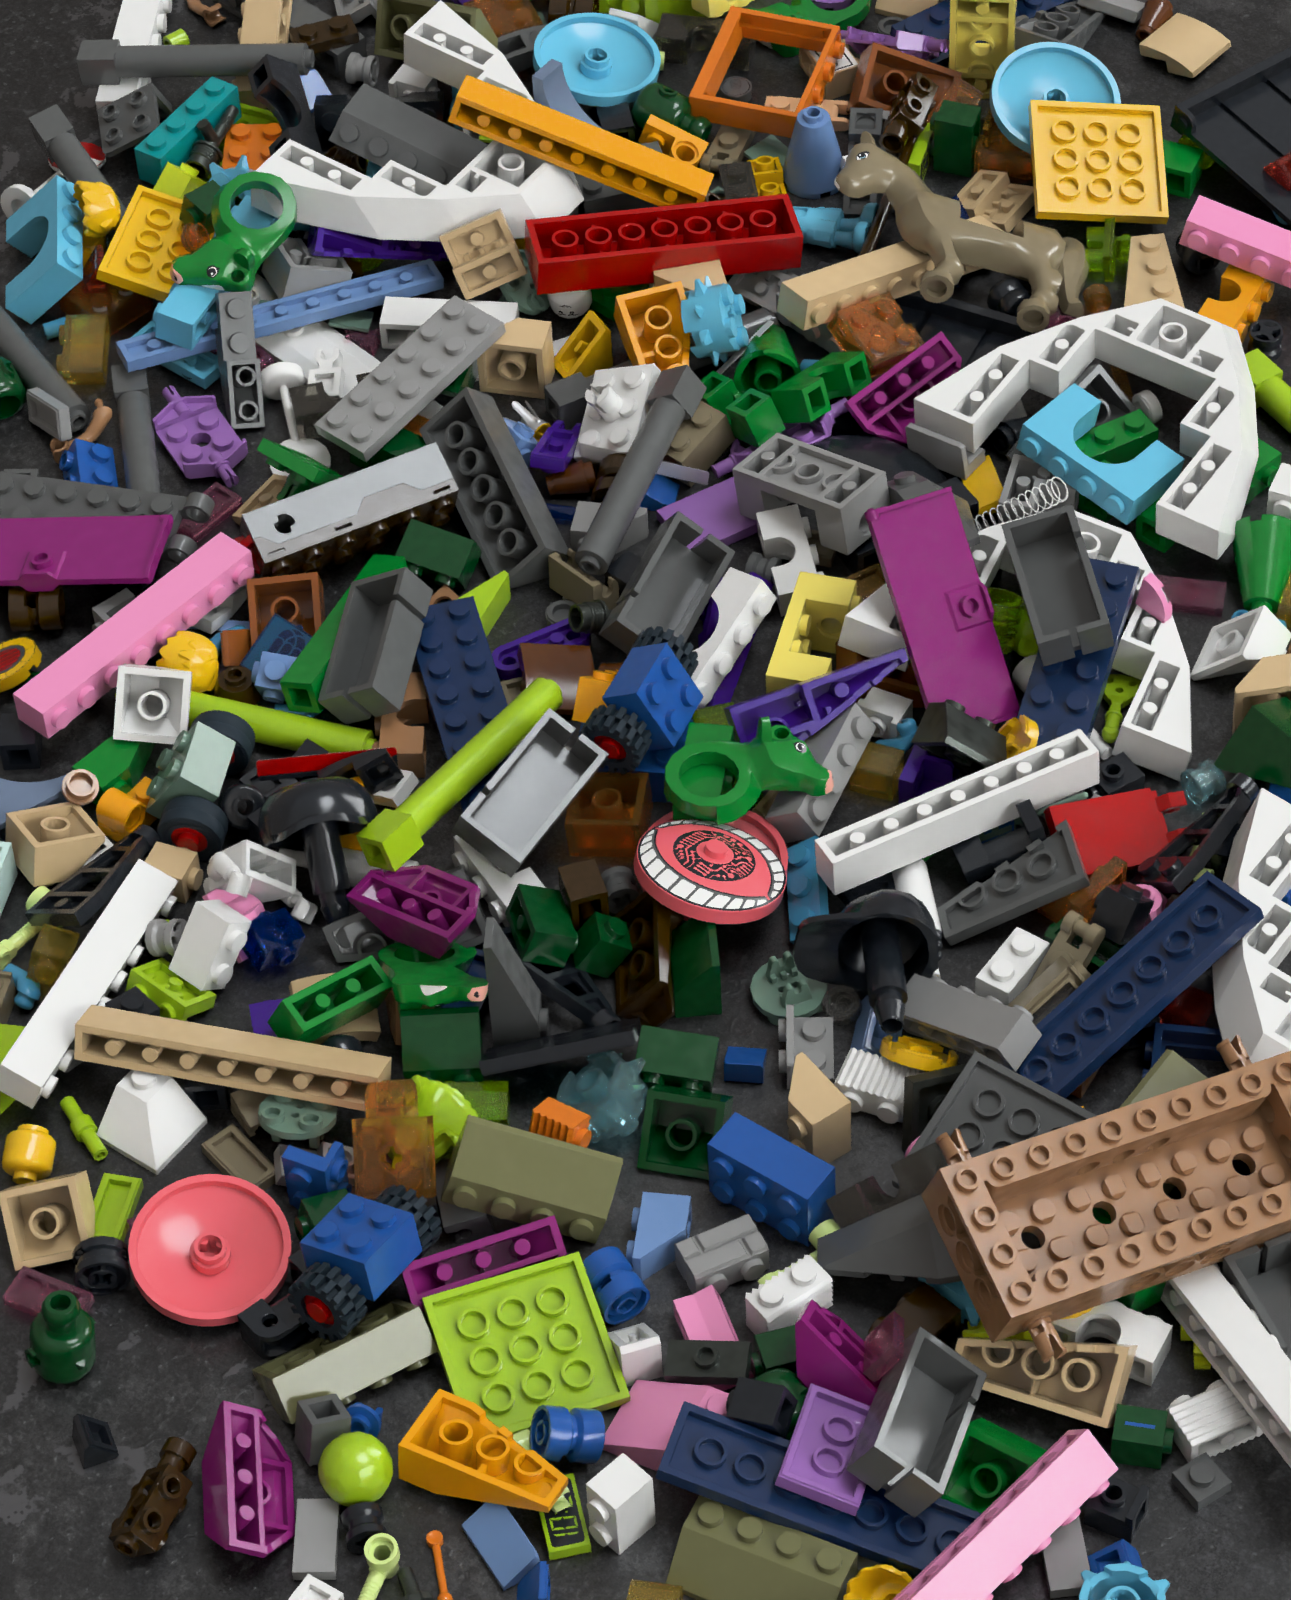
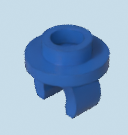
M356 1402L346 1408L352 1417L351 1432L360 1431L371 1434L374 1437L379 1435L382 1425L383 1408L377 1407L374 1411L371 1407L361 1402Z

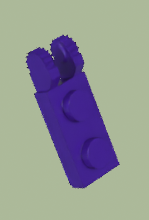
M556 420L551 427L547 428L531 452L530 467L540 468L545 473L564 472L574 456L582 424L577 423L572 430H565L564 421Z

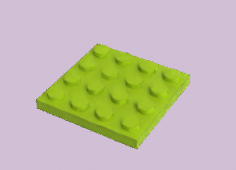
M579 1251L422 1298L423 1308L452 1394L476 1403L486 1411V1418L499 1428L504 1426L513 1434L525 1429L530 1430L534 1412L541 1405L562 1406L567 1408L569 1412L573 1408L597 1409L602 1412L619 1407L630 1401L631 1396Z

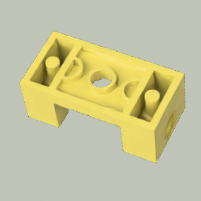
M950 0L949 69L962 73L956 97L990 98V89L997 69L1010 54L1016 51L1015 18L1017 0ZM982 40V41H986V42H988V43H975V42Z
M800 571L766 672V694L832 672V658L810 655L811 650L836 654L835 643L840 637L845 615L862 602V596H857V580Z

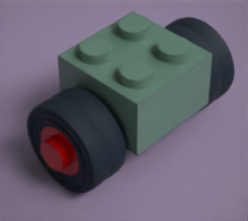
M220 710L206 711L198 715L192 722L190 730L188 732L183 730L175 740L173 747L170 750L165 748L156 762V768L159 769L158 775L151 781L146 792L150 799L145 812L160 819L157 834L161 842L195 851L198 853L199 861L210 860L211 856L222 849L228 831V819L223 810L213 802L219 797L225 776L240 773L247 767L255 746V733L252 727L241 717Z

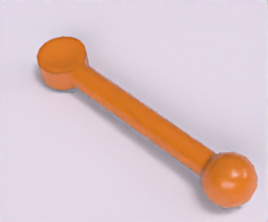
M433 1530L427 1534L426 1541L428 1547L433 1551L439 1588L437 1600H453L452 1595L448 1593L441 1546L444 1542L443 1535L440 1531Z

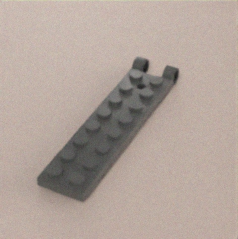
M0 471V518L172 514L173 526L160 560L180 564L197 550V544L193 539L186 535L176 534L182 519L206 523L209 521L215 507L213 499L200 492H192L186 497Z

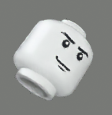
M591 289L547 294L553 312L567 319L583 315L592 303Z

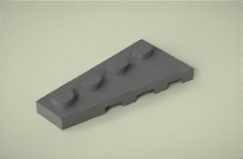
M1067 820L1058 824L1055 827L1057 832L1044 841L1038 838L1026 847L1028 852L1011 864L1006 860L996 867V872L985 882L980 883L976 881L937 908L945 939L950 946L1090 886L1073 831Z

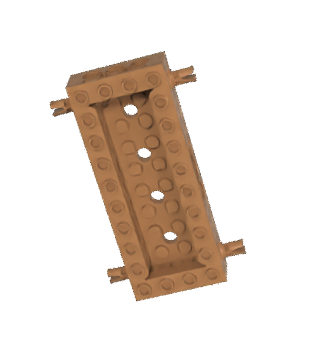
M1236 1035L1231 1043L1227 1038L1220 1042L1216 1049L1220 1052L1227 1068L1230 1070L1229 1072L973 1158L962 1138L960 1129H955L950 1137L947 1132L938 1136L935 1141L949 1166L940 1168L921 1196L991 1342L994 1343L1029 1331L1041 1356L1042 1363H1047L1052 1356L1057 1360L1067 1353V1349L1054 1328L1053 1321L1222 1262L1224 1257L1252 1246L1264 1247L1265 1241L1291 1232V1051L1252 1063L1241 1042L1240 1036ZM1232 1160L1245 1162L1250 1169V1175L1244 1176L1237 1173L1233 1168ZM1163 1184L1176 1186L1181 1193V1199L1174 1200L1169 1198L1164 1193ZM1093 1208L1106 1210L1111 1217V1223L1102 1224L1098 1222L1093 1216ZM1029 1232L1034 1234L1040 1241V1248L1031 1249L1027 1247L1021 1239V1233Z

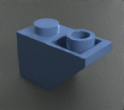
M643 1192L640 1208H633L631 1230L636 1232L635 1241L628 1240L626 1258L633 1265V1272L642 1281L675 1261L674 1244L690 1237L692 1224L691 1196Z

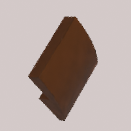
M520 643L517 652L523 677L520 691L522 692L536 678L551 679L560 687L563 698L562 706L555 712L558 715H573L580 676L593 675L594 664L590 646Z

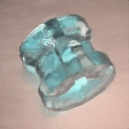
M1211 759L1200 762L1197 769L1190 768L1180 775L1182 789L1194 804L1200 805L1208 801L1209 795H1219L1226 791L1227 782L1225 775L1221 769L1214 765L1215 762Z

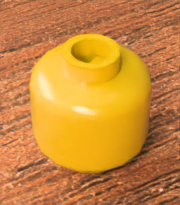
M34 1124L19 1125L17 1130H13L6 1136L2 1169L7 1174L13 1176V1182L19 1185L46 1179L53 1170L56 1152L55 1139L42 1126Z

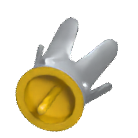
M513 401L512 407L522 417L521 422L535 432L533 437L539 442L547 428L551 427V425L540 419L527 401L525 403L531 413L519 402Z

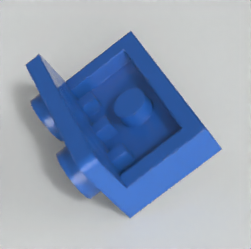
M75 438L68 451H63L59 461V469L63 471L64 480L118 487L113 448Z
M334 1141L325 1157L288 1145L281 1158L290 1205L299 1210L301 1199L346 1188L348 1193L352 1192V1184L349 1183L347 1172L348 1160L345 1159L343 1143Z

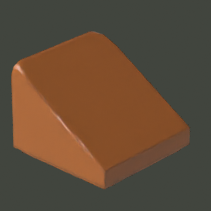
M223 630L220 633L223 665L225 667L243 665L252 652L250 630Z

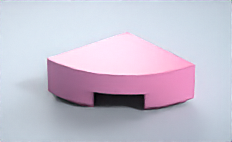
M1149 573L1143 578L1135 604L1164 624L1172 616L1171 601L1167 602L1161 590L1164 586L1154 574Z

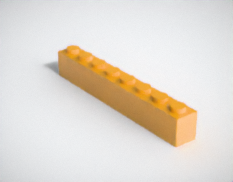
M466 75L458 91L448 122L656 206L704 202L714 177L713 173L469 75Z

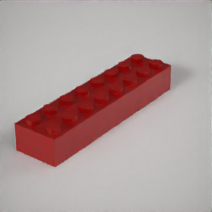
M779 194L525 220L524 252L537 295L646 283L652 284L654 283L653 271L713 260H720L724 275L801 268L804 236L789 195Z

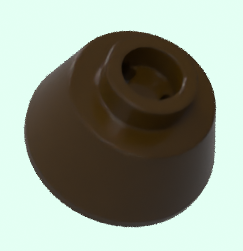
M233 666L222 671L213 691V696L256 705L262 697L254 686L255 683L251 681L252 672L242 666Z

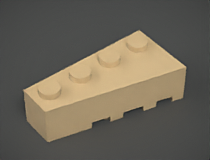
M1164 233L1131 236L1124 307L1161 298L1185 308Z
M963 1337L958 1338L955 1351L987 1374L982 1390L1103 1428L1114 1427L1117 1404H1122L1138 1345L1062 1341L1067 1349V1353L1057 1360L1052 1356L1045 1364L1042 1363L1041 1356L1033 1340L1002 1339L992 1343L990 1338Z

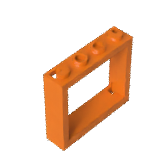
M731 6L690 92L691 115L705 117L715 124L791 138L798 113L809 106L822 104L825 86L834 77L836 61L843 57L845 43L841 42L840 26ZM742 38L821 52L795 112L715 97Z

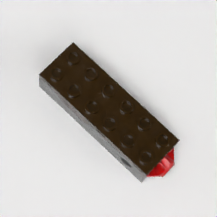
M434 442L242 514L239 535L233 540L251 550L255 572L254 578L319 572L322 570V567L335 562L336 565L344 564L353 559L355 554L366 550L369 553L382 549L389 541L397 538L402 540L411 519L437 528L445 525L452 518L459 488L437 443Z

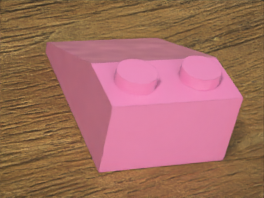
M636 1380L629 1391L630 1401L621 1405L605 1433L603 1450L617 1456L624 1453L635 1463L657 1471L683 1402L686 1401L727 1417L726 1402L729 1393L705 1385Z

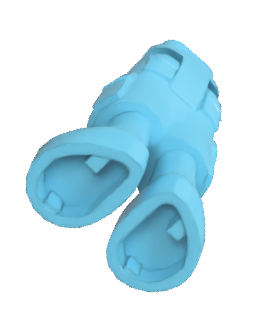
M874 202L867 203L860 217L849 219L844 218V212L841 208L793 206L804 236L803 243L826 248H836L838 245L859 254L879 204Z

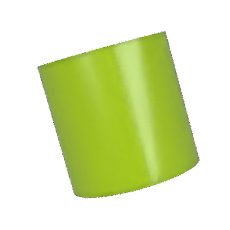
M180 28L164 36L163 44L190 45V40L186 32Z

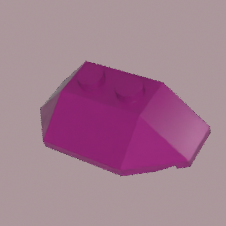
M941 331L846 401L844 406L864 432L904 446L907 444L905 427L909 423L915 424L914 398L958 372L961 368L962 357Z
M429 865L400 867L396 872H384L383 869L370 870L346 897L350 903L389 938L440 959L465 933L476 917L481 890L476 884Z
M555 1215L414 1260L401 1274L410 1303L419 1306L421 1311L425 1312L422 1304L423 1297L565 1256L567 1252Z
M810 1300L795 1323L797 1377L804 1383L807 1389H809L812 1383L871 1406L887 1363L840 1317L828 1309L821 1308L814 1300Z
M223 1400L219 1405L202 1459L204 1534L226 1550L265 1558L295 1536L292 1462L277 1436L265 1424L267 1419L261 1409Z

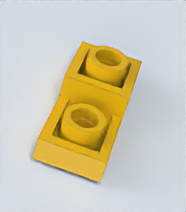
M765 155L759 156L754 160H746L752 197L787 194L779 157Z
M990 455L985 456L986 460L966 480L961 478L963 485L979 502L978 515L983 514L984 511L989 512L991 508H996L1003 490ZM992 509L991 514L996 513V510Z

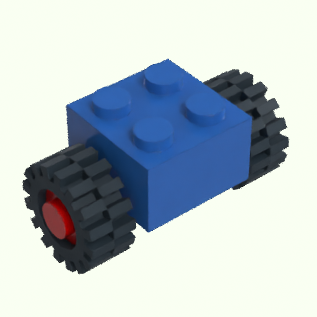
M651 626L646 628L645 631L643 630L637 637L627 654V658L602 697L607 708L605 705H600L598 709L595 708L579 735L583 733L609 754L600 768L603 769L606 765L609 767V772L615 773L617 769H619L621 774H626L628 770L633 772L636 767L638 768L647 751L674 748L704 697L691 679L698 666L699 661L696 660L698 654L696 651H691L694 646L690 642L686 644L683 642L685 639L683 635L680 634L677 638L673 635L674 630L668 628L667 632H664L661 626H657L655 630Z
M395 1184L390 1185L374 1201L348 1193L299 1242L307 1269L289 1287L288 1293L290 1295L288 1296V1302L294 1304L291 1307L293 1313L301 1315L298 1320L302 1325L307 1322L310 1325L308 1330L313 1334L319 1331V1337L322 1339H326L329 1336L330 1341H337L346 1337L364 1318L367 1312V1306L364 1305L366 1299L375 1301L413 1260L420 1259L440 1238L439 1235L442 1233V1228L439 1227L441 1224L440 1218L433 1216L436 1212L433 1206L427 1207L425 1205L427 1202L426 1198L423 1196L417 1198V1191L410 1188L406 1192L405 1186L400 1184L397 1187Z

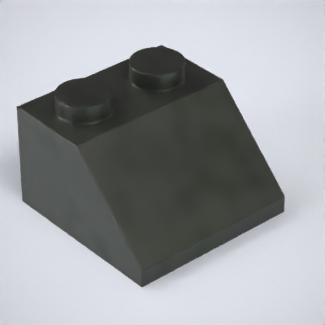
M946 699L945 702L929 703L911 741L913 744L938 758L952 762L955 768L967 775L1007 759L1006 737L994 730L996 726L994 723L978 716L974 719L964 713L966 708L953 700Z

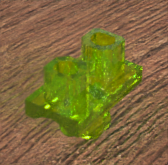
M1115 217L1105 218V227H1087L1085 258L1089 264L1088 272H1104V282H1115L1116 259L1121 263H1127L1129 260L1131 236L1129 234H1123L1118 237L1115 235Z

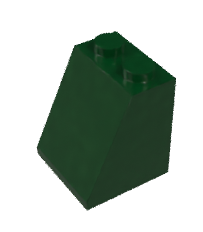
M1282 697L1253 705L1216 759L1214 765L1221 770L1236 774L1243 773L1250 778L1291 788V701L1287 697Z

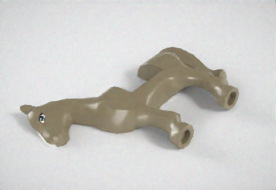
M862 132L860 143L854 145L849 152L844 167L834 180V185L841 193L852 198H861L872 193H883L887 196L895 210L896 225L901 237L914 249L930 255L934 263V270L927 271L921 278L920 294L926 301L933 303L947 301L953 295L954 285L958 284L964 273V266L962 265L964 264L1000 272L1030 283L1032 289L1031 297L1024 299L1017 308V324L1022 330L1031 333L1042 331L1049 324L1050 316L1056 313L1058 303L1064 314L1076 318L1083 316L1084 308L1078 297L1086 284L1091 261L1088 252L1080 241L1070 237L1062 238L1056 229L1023 220L1016 224L1011 234L960 218V201L934 194L912 168L902 163L897 157L877 147L874 138L869 132Z

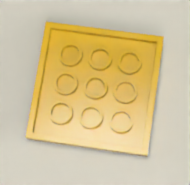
M1030 100L1028 113L1035 219L1167 224L1169 211L1160 106Z
M138 184L98 268L96 279L164 302L172 285L175 283L170 276L172 261L179 255L194 252L204 243L211 240L215 232L201 239L179 219L183 203L182 199Z

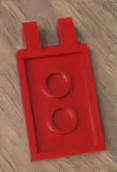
M1150 788L1049 806L1044 810V815L1050 835L1057 832L1055 827L1058 824L1067 820L1073 831L1087 876L1090 878L1137 869L1143 861L1155 856L1187 828H1179L1168 832L1163 815L1180 811L1181 807H1185L1188 804L1184 791L1170 792L1157 796L1156 790L1151 791Z

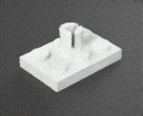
M655 363L595 370L593 382L590 384L591 390L587 389L585 392L587 406L573 457L576 461L583 460V462L592 460V463H601L598 460L581 457L579 455L581 443L620 451L616 452L619 454H627L651 407L646 400L661 372Z

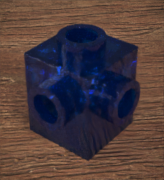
M285 907L272 913L264 911L252 920L247 932V941L242 950L256 970L262 972L278 964L286 966L298 957V951L306 936L299 922L292 918Z

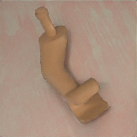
M186 0L188 8L204 17L205 22L210 27H214L227 20L218 10L222 7L220 3L208 7L202 4L201 0Z
M101 399L95 400L94 404L97 409L93 412L92 420L85 432L76 439L94 443L111 420L112 409L103 406ZM56 438L51 440L50 449L56 463L59 464L63 451H68L74 439L62 442Z

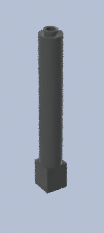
M119 39L82 40L76 62L82 85H119L121 78L248 76L251 69L266 54L297 64L299 74L308 75L309 69L314 68L315 58L313 49H309L307 43L121 46Z
M57 104L28 118L35 140L50 162H55L68 182L74 184L77 181L103 182L110 186L77 139L73 126ZM117 196L121 208V222L127 208ZM112 230L106 235L110 243L116 230Z
M0 305V356L12 362L22 383L28 389L38 387L69 407L72 433L83 429L91 416L89 407Z
M765 308L741 316L749 339L753 336L756 329L764 325L768 320L773 321V324L779 326L775 314L768 312ZM690 336V347L695 346L693 337ZM690 349L689 367L692 371L713 364L711 356L701 359L696 358ZM736 351L729 352L728 358L731 357ZM628 360L626 362L610 367L608 369L627 367L633 365L631 361ZM578 372L544 386L546 412L554 422L556 420L564 421L565 430L574 427L577 423H582L587 406L585 392L587 389L591 390L590 384L593 382L594 374L584 377L581 372Z
M124 364L112 365L111 373L126 488L162 493L146 368L128 373Z
M688 365L661 371L646 400L651 407L575 554L577 565L588 575H602L607 572L683 420L693 417L707 389Z

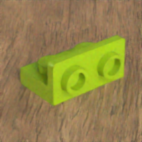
M162 957L130 970L125 992L135 986L139 988L160 1008V1017L187 1021V1018L214 1007L217 996L210 990L200 991L169 970L170 962Z

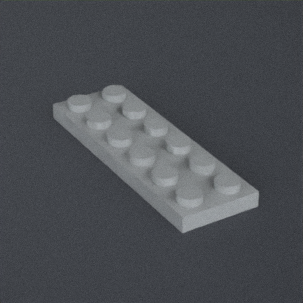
M454 295L314 424L317 433L367 462L506 332L504 323Z

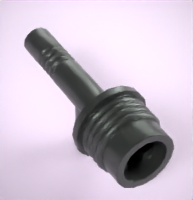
M229 105L214 129L208 119H202L197 123V128L205 140H197L193 144L186 164L199 171L197 177L200 179H206L210 175L209 164L214 162L218 165L223 159L222 152L218 147L239 114L238 108L233 105Z
M601 599L583 602L582 604H573L568 614L570 628L575 633L583 632L585 634L594 633L599 635L612 610H608L606 603Z

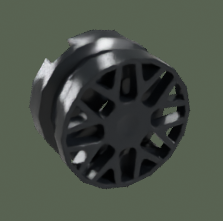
M107 1236L91 1237L75 1246L72 1253L75 1265L73 1276L75 1286L80 1291L86 1288L90 1290V1295L104 1296L112 1295L111 1289L118 1287L122 1291L128 1286L131 1280L130 1266L127 1263L129 1253L128 1246L122 1240Z

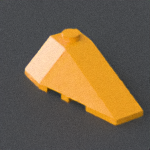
M681 281L616 296L614 319L624 348L633 366L655 363L661 371L683 365L689 366L690 333H684L681 318V301L687 300V297L684 294L685 291Z
M438 1389L398 1444V1478L435 1494L549 1513L568 1485V1477L534 1450H526L513 1439V1433L504 1426L501 1428L497 1427L486 1418V1411L480 1406L442 1389Z

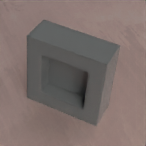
M1206 1452L1172 1472L1171 1482L1197 1512L1231 1491L1232 1481Z

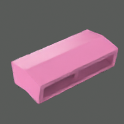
M713 1285L692 1295L673 1300L674 1317L684 1340L739 1341L722 1298ZM751 1367L749 1372V1379L755 1377ZM702 1384V1385H705V1386L714 1387V1388L719 1389V1390H721V1391H725V1390L731 1389V1388H733V1387L736 1386V1385Z

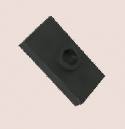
M669 1340L663 1375L664 1379L669 1383L736 1385L739 1376L749 1378L753 1351L751 1342Z

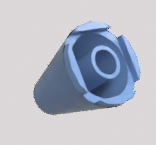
M809 106L801 110L797 115L782 168L783 178L787 185V190L798 197L820 199V194L830 192L831 196L839 191L834 185V180L842 170L840 167L842 154L829 113L818 106Z

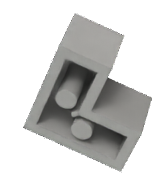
M288 237L264 260L261 270L279 299L351 280L353 274L343 257L313 256L309 253L307 246L301 238Z
M1014 454L999 504L1003 505L1005 501L1011 502L1012 497L1018 498V495L1021 493L1025 495L1026 490L1032 491V488L1035 486L1039 488L1040 483L1046 484L1047 480L1055 476L1031 458ZM1054 478L1053 481L1057 484L1060 491V499L1063 500L1066 497L1065 485L1060 479ZM1048 481L1047 486L1052 492L1051 481ZM1052 482L1053 490L1057 497H1059L1057 487ZM1065 483L1068 488L1067 500L1059 502L1043 512L1070 504L1077 511L1079 492ZM1041 485L1040 489L1046 501L1051 504L1052 497L1049 495L1046 486ZM1034 488L1033 493L1037 497L1039 505L1044 507L1045 501L1042 499L1039 489ZM1027 492L1026 497L1029 499L1032 508L1037 511L1038 506L1033 499L1032 493ZM1052 492L1053 497H1054L1056 500H1059L1058 498H1056V496H1055V495L1053 494V492ZM1020 495L1019 500L1025 512L1030 514V507L1026 503L1025 497ZM1013 499L1012 504L1015 506L1018 516L1023 518V511L1018 504V500ZM1006 502L1005 507L1010 514V518L1016 520V514L1013 512L1011 504ZM999 506L998 511L1001 513L1003 521L1008 522L1009 518L1005 514L1003 506ZM998 517V524H1001L1002 522Z

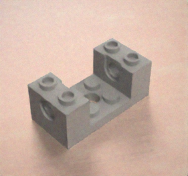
M776 433L732 468L740 515L757 521V512L785 507L791 503L815 510L821 545L845 555L851 554L871 537L864 513L870 508L877 509L891 505L885 471L780 433Z

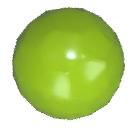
M360 1431L343 1433L331 1440L323 1450L318 1463L319 1481L325 1493L343 1506L349 1507L361 1502H375L383 1496L393 1476L392 1457L386 1446L371 1434Z

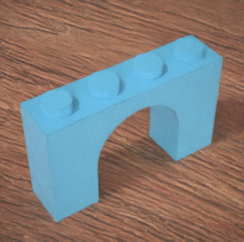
M58 175L6 220V242L30 258L38 253L30 265L6 285L5 308L30 324L34 323L83 280V211L78 206L79 201L73 197L75 193L74 183L67 182Z
M1073 383L1023 423L1016 449L1047 469L1054 476L1061 478L1065 483L1100 506L1110 515L1128 525L1164 495L1180 475L1185 458L1158 440L1153 442L1134 459L1125 463L1108 464L1096 461L1085 455L1075 442L1095 426L1102 401Z

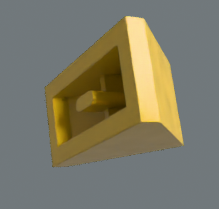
M588 311L554 357L555 369L563 378L581 372L584 377L595 374V370L613 367L611 331L594 311Z

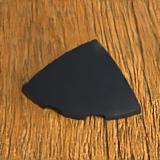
M838 435L810 444L885 471L887 482L894 480V475L904 471H914L935 484L947 481L942 472L924 457L898 443L873 436Z

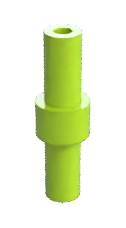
M73 1096L63 1098L60 1106L71 1122L70 1129L79 1142H84L94 1160H103L108 1155V1150L97 1135L98 1127L90 1115L83 1113Z

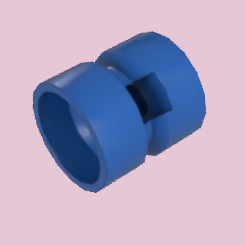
M604 1247L585 1258L583 1264L601 1315L608 1324L616 1325L633 1319L646 1307L650 1299V1291L641 1278L633 1272L632 1265L618 1247Z
M541 1405L536 1409L530 1427L531 1450L537 1452L547 1461L560 1462L563 1455L570 1463L595 1464L599 1460L605 1442V1423L599 1410L573 1408L569 1412L565 1407Z

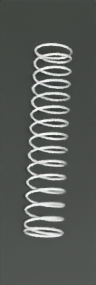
M1055 476L1047 480L1046 484L1040 483L1039 488L1035 486L1032 488V491L1026 490L1025 495L1021 493L1018 495V498L1012 497L1011 502L1005 501L1003 505L998 504L996 508H991L989 512L984 511L982 515H977L974 519L979 531L982 530L981 525L977 521V517L981 516L985 526L989 527L987 520L984 518L985 513H989L992 523L996 525V521L991 514L992 509L996 510L999 519L1004 523L1002 515L998 511L999 506H1003L1009 521H1012L1005 507L1006 502L1011 504V508L1016 514V519L1018 517L1021 518L1012 504L1013 499L1018 500V504L1023 511V517H1025V514L1031 516L1032 510L1036 512L1035 514L1041 513L1045 509H1050L1052 506L1057 505L1059 502L1066 501L1068 498V488L1061 478ZM1054 478L1060 479L1065 485L1066 497L1063 500L1060 499V491L1057 484L1053 481ZM1048 481H1051L1052 492L1059 500L1053 497L1050 488L1047 486ZM1052 482L1057 487L1059 497H1057L1053 490ZM1041 485L1046 486L1049 495L1052 497L1051 504L1046 501L1040 489ZM1034 488L1039 489L1040 495L1045 501L1044 507L1039 505L1037 497L1033 493ZM1027 492L1032 493L1033 499L1038 506L1037 511L1032 508L1029 499L1026 497ZM1020 495L1025 497L1026 503L1030 507V514L1025 512L1019 500Z

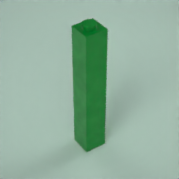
M373 554L354 581L407 567L405 557ZM350 587L279 681L289 711L321 713L325 708L318 702V698Z

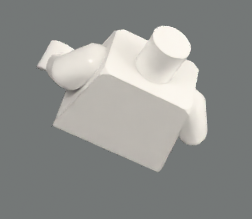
M246 839L223 851L216 852L209 860L207 866L209 877L203 883L206 894L214 889H222L245 898L250 893L262 903L281 899L287 906L294 907L290 914L292 917L309 925L312 923L318 906L303 898L302 893L296 889V859Z

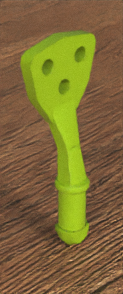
M1109 674L1103 694V699L1110 706L1109 710L1105 713V725L1102 729V737L1106 743H1114L1117 740L1119 726L1123 720L1121 709L1132 703L1142 680L1121 674Z

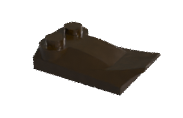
M644 891L614 916L627 922L632 945L631 953L615 970L616 1015L627 1019L639 1017L641 1026L660 1027L675 1015L670 958L672 931L681 925L684 915L667 908Z

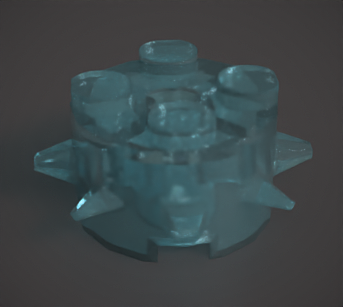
M613 1050L591 1054L586 1057L590 1064L582 1068L576 1075L570 1071L559 1086L557 1101L591 1116L589 1120L590 1125L587 1129L592 1132L591 1141L593 1143L610 1139L618 1134L621 1137H626L637 1129L639 1125L637 1118L646 1105L647 1090L649 1089L639 1077L646 1063L642 1057L626 1062L622 1059L623 1053L617 1054Z

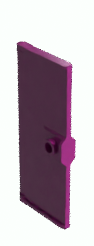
M951 486L887 507L868 509L864 515L925 709H927L931 702H945L946 699L963 705L966 708L964 713L974 719L978 716L998 724L1017 717L1020 707L993 624L994 609L987 587L979 579Z
M172 514L0 518V586H21L29 592L54 591L58 585L151 584L173 526Z

